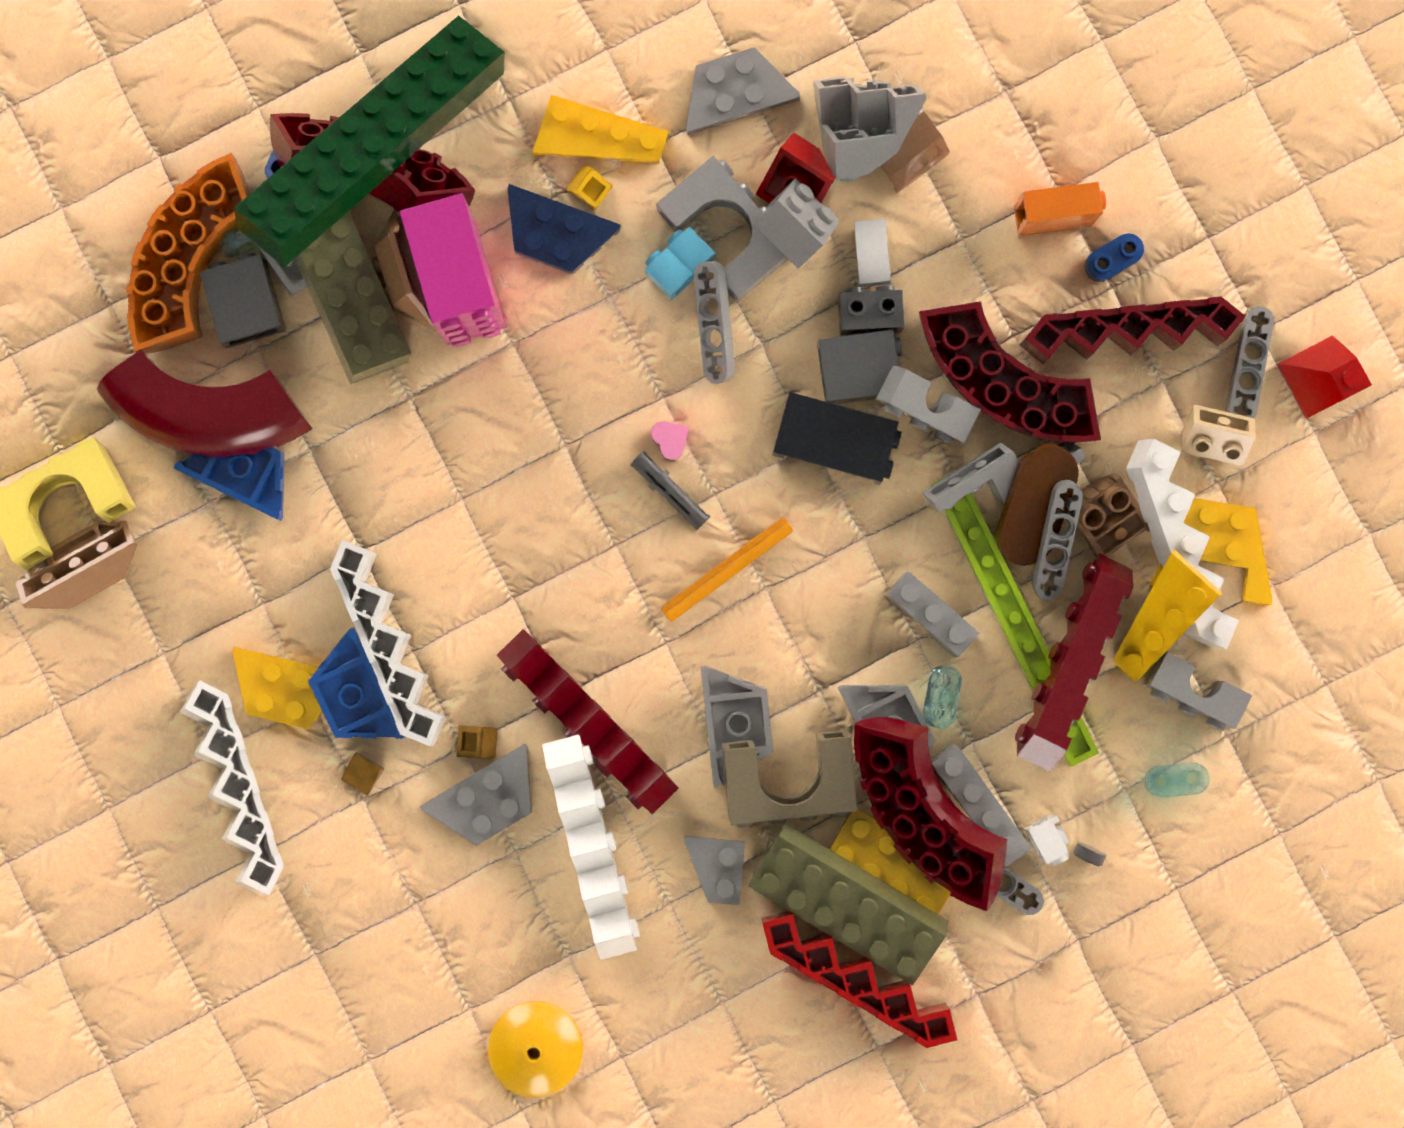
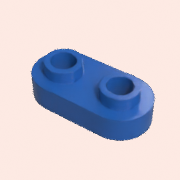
M1127 233L1095 250L1085 261L1084 268L1087 276L1093 281L1104 282L1131 267L1143 256L1144 245L1142 240L1134 234ZM1130 244L1134 249L1133 253L1125 252L1124 245ZM1097 261H1106L1107 268H1099L1097 265Z

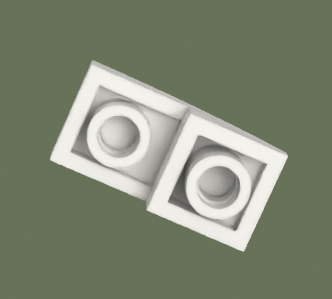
M885 218L854 222L860 287L891 284Z

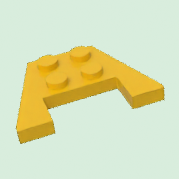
M1194 498L1183 523L1210 536L1200 562L1245 569L1241 601L1268 606L1272 605L1273 600L1256 508ZM1159 564L1155 574L1152 575L1149 586L1153 587L1163 569L1162 564Z

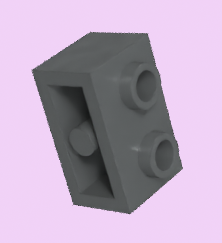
M891 285L878 286L876 291L865 292L862 287L846 288L845 292L840 293L838 297L840 335H856L893 330L894 333L902 332L904 329L903 291L895 290L894 286Z

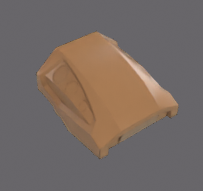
M923 109L920 110L897 154L880 166L892 182L897 193L923 176L950 153L943 136Z
M1113 473L1098 478L1081 489L1083 500L1077 527L1096 558L1100 553L1108 557L1145 530L1150 531L1148 523L1144 522L1138 501L1120 475Z

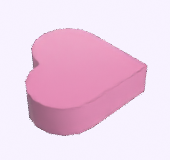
M666 421L658 422L653 426L651 430L652 439L660 446L661 455L665 459L674 461L682 456L689 427Z

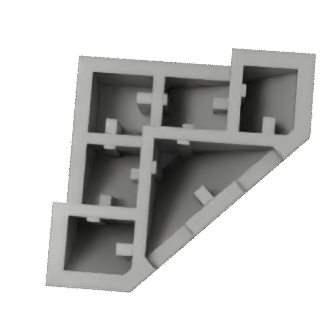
M849 77L813 81L822 144L828 165L836 180L852 182L857 180L859 176H867L897 154L926 101V93L918 85L906 84L904 86L891 87V82L868 80L866 81V86L854 84V78Z

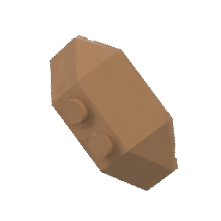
M394 209L374 246L377 254L376 257H372L377 275L383 274L386 286H383V290L389 303L393 305L397 312L437 331L431 323L401 215Z
M98 521L51 547L54 555L28 569L26 574L15 582L22 605L25 608L70 609L124 579L137 548L130 524L127 521H112L110 523Z

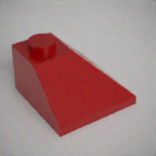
M793 132L780 147L755 195L770 204L796 178L800 183L807 185L812 190L814 197L822 203L835 180V176L821 150Z
M1333 335L1276 364L1306 419L1372 386L1358 358Z

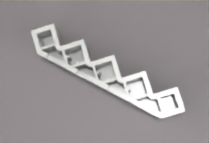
M1154 438L1138 440L1126 470L1130 481L1134 483L1138 495L1136 499L1139 503L1144 522L1148 523L1153 538L1151 542L1159 564H1162L1164 567L1171 552L1175 549L1220 590L1225 578L1198 566L1210 536L1183 523L1195 494L1169 481L1181 452ZM1213 603L1190 626L1184 635L1209 647L1227 649L1239 620L1212 608Z
M342 540L330 570L343 596V601L350 618L354 622L360 636V641L367 658L374 669L387 705L391 709L398 731L402 736L428 746H434L446 716L417 705L429 675L400 664L411 634L383 624L394 594L366 583L377 553Z
M199 680L191 690L180 713L208 727L194 756L222 769L207 798L235 811L221 840L249 853L235 883L261 896H268L284 865L273 838L274 834L267 812L264 810L259 795L260 791L246 755V748L239 726L236 724L229 696Z
M579 735L542 744L546 768L554 787L558 812L566 831L570 856L578 875L582 900L589 916L594 944L600 960L636 951L635 938L640 937V931L636 918L630 919L624 894L629 893L625 876L618 875L612 853L617 850L613 832L607 833L601 812V808L605 807L601 789L595 790L589 765L594 764L589 745L583 747Z

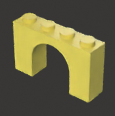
M92 437L91 439L79 442L70 451L51 458L42 467L35 471H29L14 483L0 488V537L12 562L21 568L28 570L54 555L41 529L39 514L47 496L57 488L69 484L82 485L95 513L108 523L136 508L107 448L96 438Z

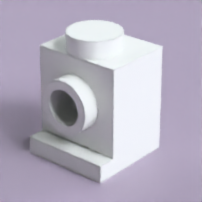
M1050 814L1024 828L1041 862L1045 864L1051 862L1052 866L1058 865L1069 858V851L1065 846L1069 843V840L1061 826L1055 827L1054 824L1058 823L1059 819L1054 814Z

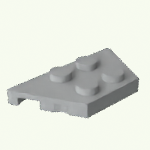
M755 47L696 65L686 133L690 135L799 101L800 94Z
M701 666L713 786L719 787L725 781L722 743L753 740L756 746L757 760H762L773 753L767 689L708 666Z
M841 685L837 687L855 723L864 718L890 717L928 727L907 685ZM928 728V745L930 750L936 741Z
M526 744L521 745L420 806L421 810L476 846L532 813L529 787L528 749Z

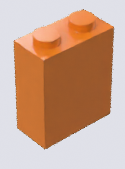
M1099 182L1024 191L1014 205L1018 236L1091 227L1103 214V210L1106 209L1105 192L1100 191Z

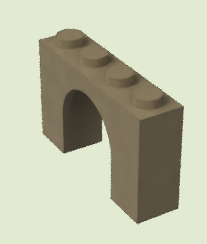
M839 730L816 733L817 776L813 784L806 791L793 797L773 795L760 784L756 746L753 740L722 743L728 816L731 825H737L739 828H748L754 826L756 822L768 821L769 824H782L787 819L792 818L811 821L817 819L819 815L830 814L832 817H845L849 815V812L857 811L852 741L848 731Z

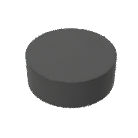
M1077 842L1073 851L1075 856L1095 866H1102L1107 856L1102 851L1082 842Z

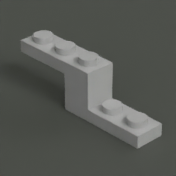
M1062 442L1058 445L1068 451L1075 458L1077 464L1086 458L1082 448L1075 443ZM999 443L925 490L922 494L927 503L940 512L952 508L959 499L969 493L980 490L984 483L987 482L994 498L1005 505L1019 462L1011 449Z

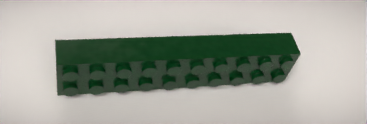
M458 15L236 205L234 212L237 229L285 268L504 74L505 52Z

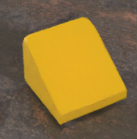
M584 165L566 187V191L596 211L613 185L592 167Z

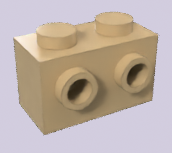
M1193 404L1181 433L1182 452L1189 453L1195 457L1219 460L1225 464L1243 466L1256 438L1255 419Z

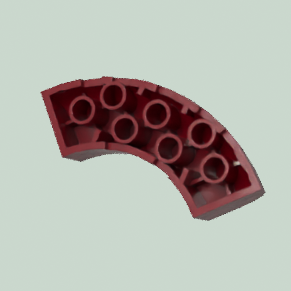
M308 113L270 114L271 144L279 166L282 167L339 117L330 116V120L327 121L310 119V114ZM418 149L369 194L387 203L400 213L401 210L463 193L468 206H470L475 189L456 168L449 169L441 163L442 157L435 152L431 153Z
M981 301L919 311L923 333L941 371L952 386L970 404L981 409V413L1000 425L1038 439L1072 443L1101 440L1090 378L1063 379L1052 376L1047 377L1032 371V369L1019 362L996 341L997 338L988 325Z
M139 350L109 371L101 379L97 387L99 395L109 408L135 431L167 448L187 454L191 453L216 458L241 454H257L260 450L274 446L279 447L291 442L313 429L283 384L271 370L236 385L224 387L197 386L167 375L158 368L150 357L142 350Z
M890 717L864 718L855 723L854 750L855 761L859 762L862 775L860 784L862 790L867 792L872 804L870 810L881 830L885 828L888 835L895 842L893 847L909 865L913 863L926 874L924 878L931 884L935 881L950 891V896L970 906L988 911L995 900L1002 880L1008 839L995 835L974 823L947 796L931 762L928 745L929 727Z

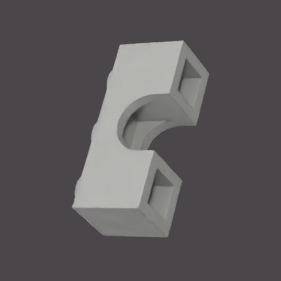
M893 365L876 400L886 404L884 410L899 418L905 414L911 418L909 424L923 431H926L928 427L935 430L934 437L943 442L951 444L952 440L965 443L981 409L957 396L942 392L938 402L928 409L925 398L931 382L905 368Z
M909 571L904 572L884 595L901 612L925 628L931 634V638L954 658L960 657L979 635L975 628Z
M1165 652L1155 662L1144 686L1152 689L1150 695L1166 703L1169 699L1179 703L1178 709L1190 716L1196 717L1198 713L1208 718L1206 724L1217 730L1224 731L1225 728L1236 729L1253 695L1226 681H1216L1211 692L1204 697H1200L1193 692L1190 685V678L1196 667L1195 665L1169 652Z

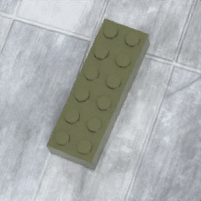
M348 211L299 254L295 260L350 384L408 363L411 351Z
M784 823L754 870L748 887L911 985H914L946 937L947 919L787 823Z

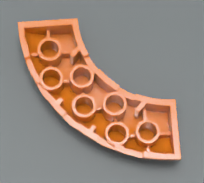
M232 153L213 160L196 170L197 173L182 185L179 183L173 189V194L163 205L160 204L152 214L141 242L137 243L131 262L130 282L127 284L126 291L128 294L127 319L129 333L135 352L142 350L145 354L160 352L203 337L198 314L199 292L202 283L200 272L207 269L218 249L239 230L237 229L234 207L251 193L243 172Z

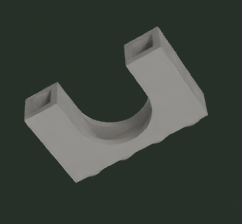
M712 156L656 203L658 213L675 232L679 229L682 230L702 212L713 207L731 208L745 218L751 231L749 245L736 259L724 268L728 293L738 303L789 259L753 225L766 208L764 206L759 208L753 202V193L744 183L739 185L732 178L734 173L724 160L718 162Z

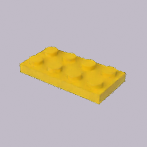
M858 808L857 811L850 812L829 849L939 914L951 892L935 881L931 884L924 878L926 874L913 863L909 865L893 847L895 842L888 835L885 828L881 830L873 817Z

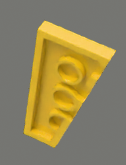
M551 95L532 154L533 156L588 157L595 160H603L604 158L659 164L669 131Z
M1174 549L1112 661L1133 681L1137 682L1222 595V592Z

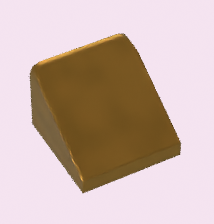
M459 725L456 757L494 759L496 756L497 728Z
M354 753L341 780L368 796L385 768L359 753Z

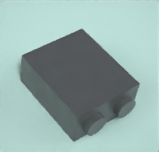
M243 254L237 258L238 261L228 264L226 262L212 263L207 266L208 270L200 272L219 342L226 348L286 332L268 264L260 254Z
M893 330L818 340L817 349L825 402L842 404L877 398L892 366L899 367L897 357L902 356L900 338H894Z

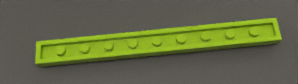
M939 480V481L933 483V484L931 485V487H932L933 485H935L936 483L940 482L941 480ZM969 493L959 499L952 508L943 511L1033 692L1037 684L1044 683L1051 674L1050 659L1048 658L1049 650L972 493ZM1082 717L1079 721H1074L1067 734L1072 740L1068 750L1063 755L1069 767L1099 754Z

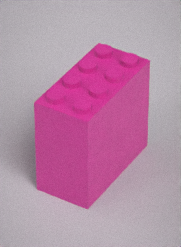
M463 193L401 210L400 215L431 323L446 344L460 347L471 343L470 338L483 335V338H492L500 335L501 330L507 328L479 229Z

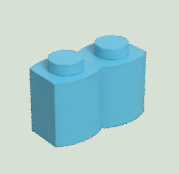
M688 227L685 231L677 230L669 238L668 243L670 245L663 252L655 251L645 262L647 265L645 275L670 300H673L692 282L695 268L700 263L713 261L716 258V252L691 227Z

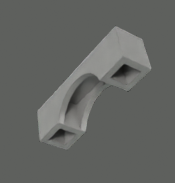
M957 744L949 745L931 758L935 774L957 800L969 818L983 829L1008 839L1005 867H1008L1032 849Z

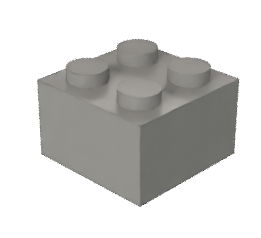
M795 178L769 204L753 225L799 269L825 244L840 222L829 207L823 206L814 197L812 190L807 185L800 183Z

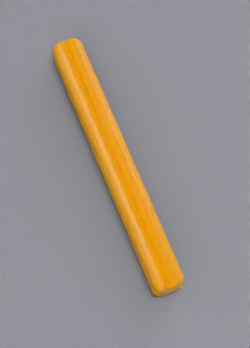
M784 517L777 520L663 605L661 608L663 614L671 622L676 620L791 534L793 529L790 523Z

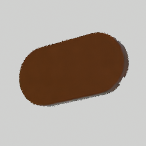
M1043 444L1038 446V449L1032 453L1028 452L1021 459L1017 467L995 533L996 543L1002 555L1016 565L1027 566L1036 563L1051 491L1054 485L1061 480H1071L1077 484V462L1068 451L1058 445ZM1070 488L1067 489L1066 493L1060 494L1064 500L1063 510L1066 512L1067 499L1073 495ZM1058 518L1054 521L1052 525L1054 532H1060L1064 518Z

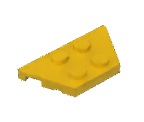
M233 647L232 652L246 715L310 729L323 712L308 682V679L318 666Z

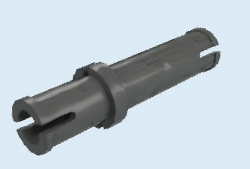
M645 451L640 453L630 464L650 483L648 487L652 491L656 489L696 531L711 517L668 476L670 473L666 469L662 470Z

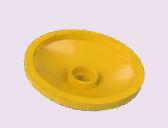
M527 1001L507 1010L494 1025L488 1043L489 1062L497 1079L510 1091L532 1098L552 1095L567 1086L576 1075L583 1056L582 1036L574 1019L559 1006L545 1001ZM530 1048H537L540 1052L539 1057L531 1058L528 1050Z

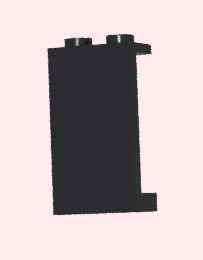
M789 392L772 456L783 459L785 456L874 480V484L880 485L883 482V478H890L894 461L889 460L892 448H898L902 431L897 430L898 421Z

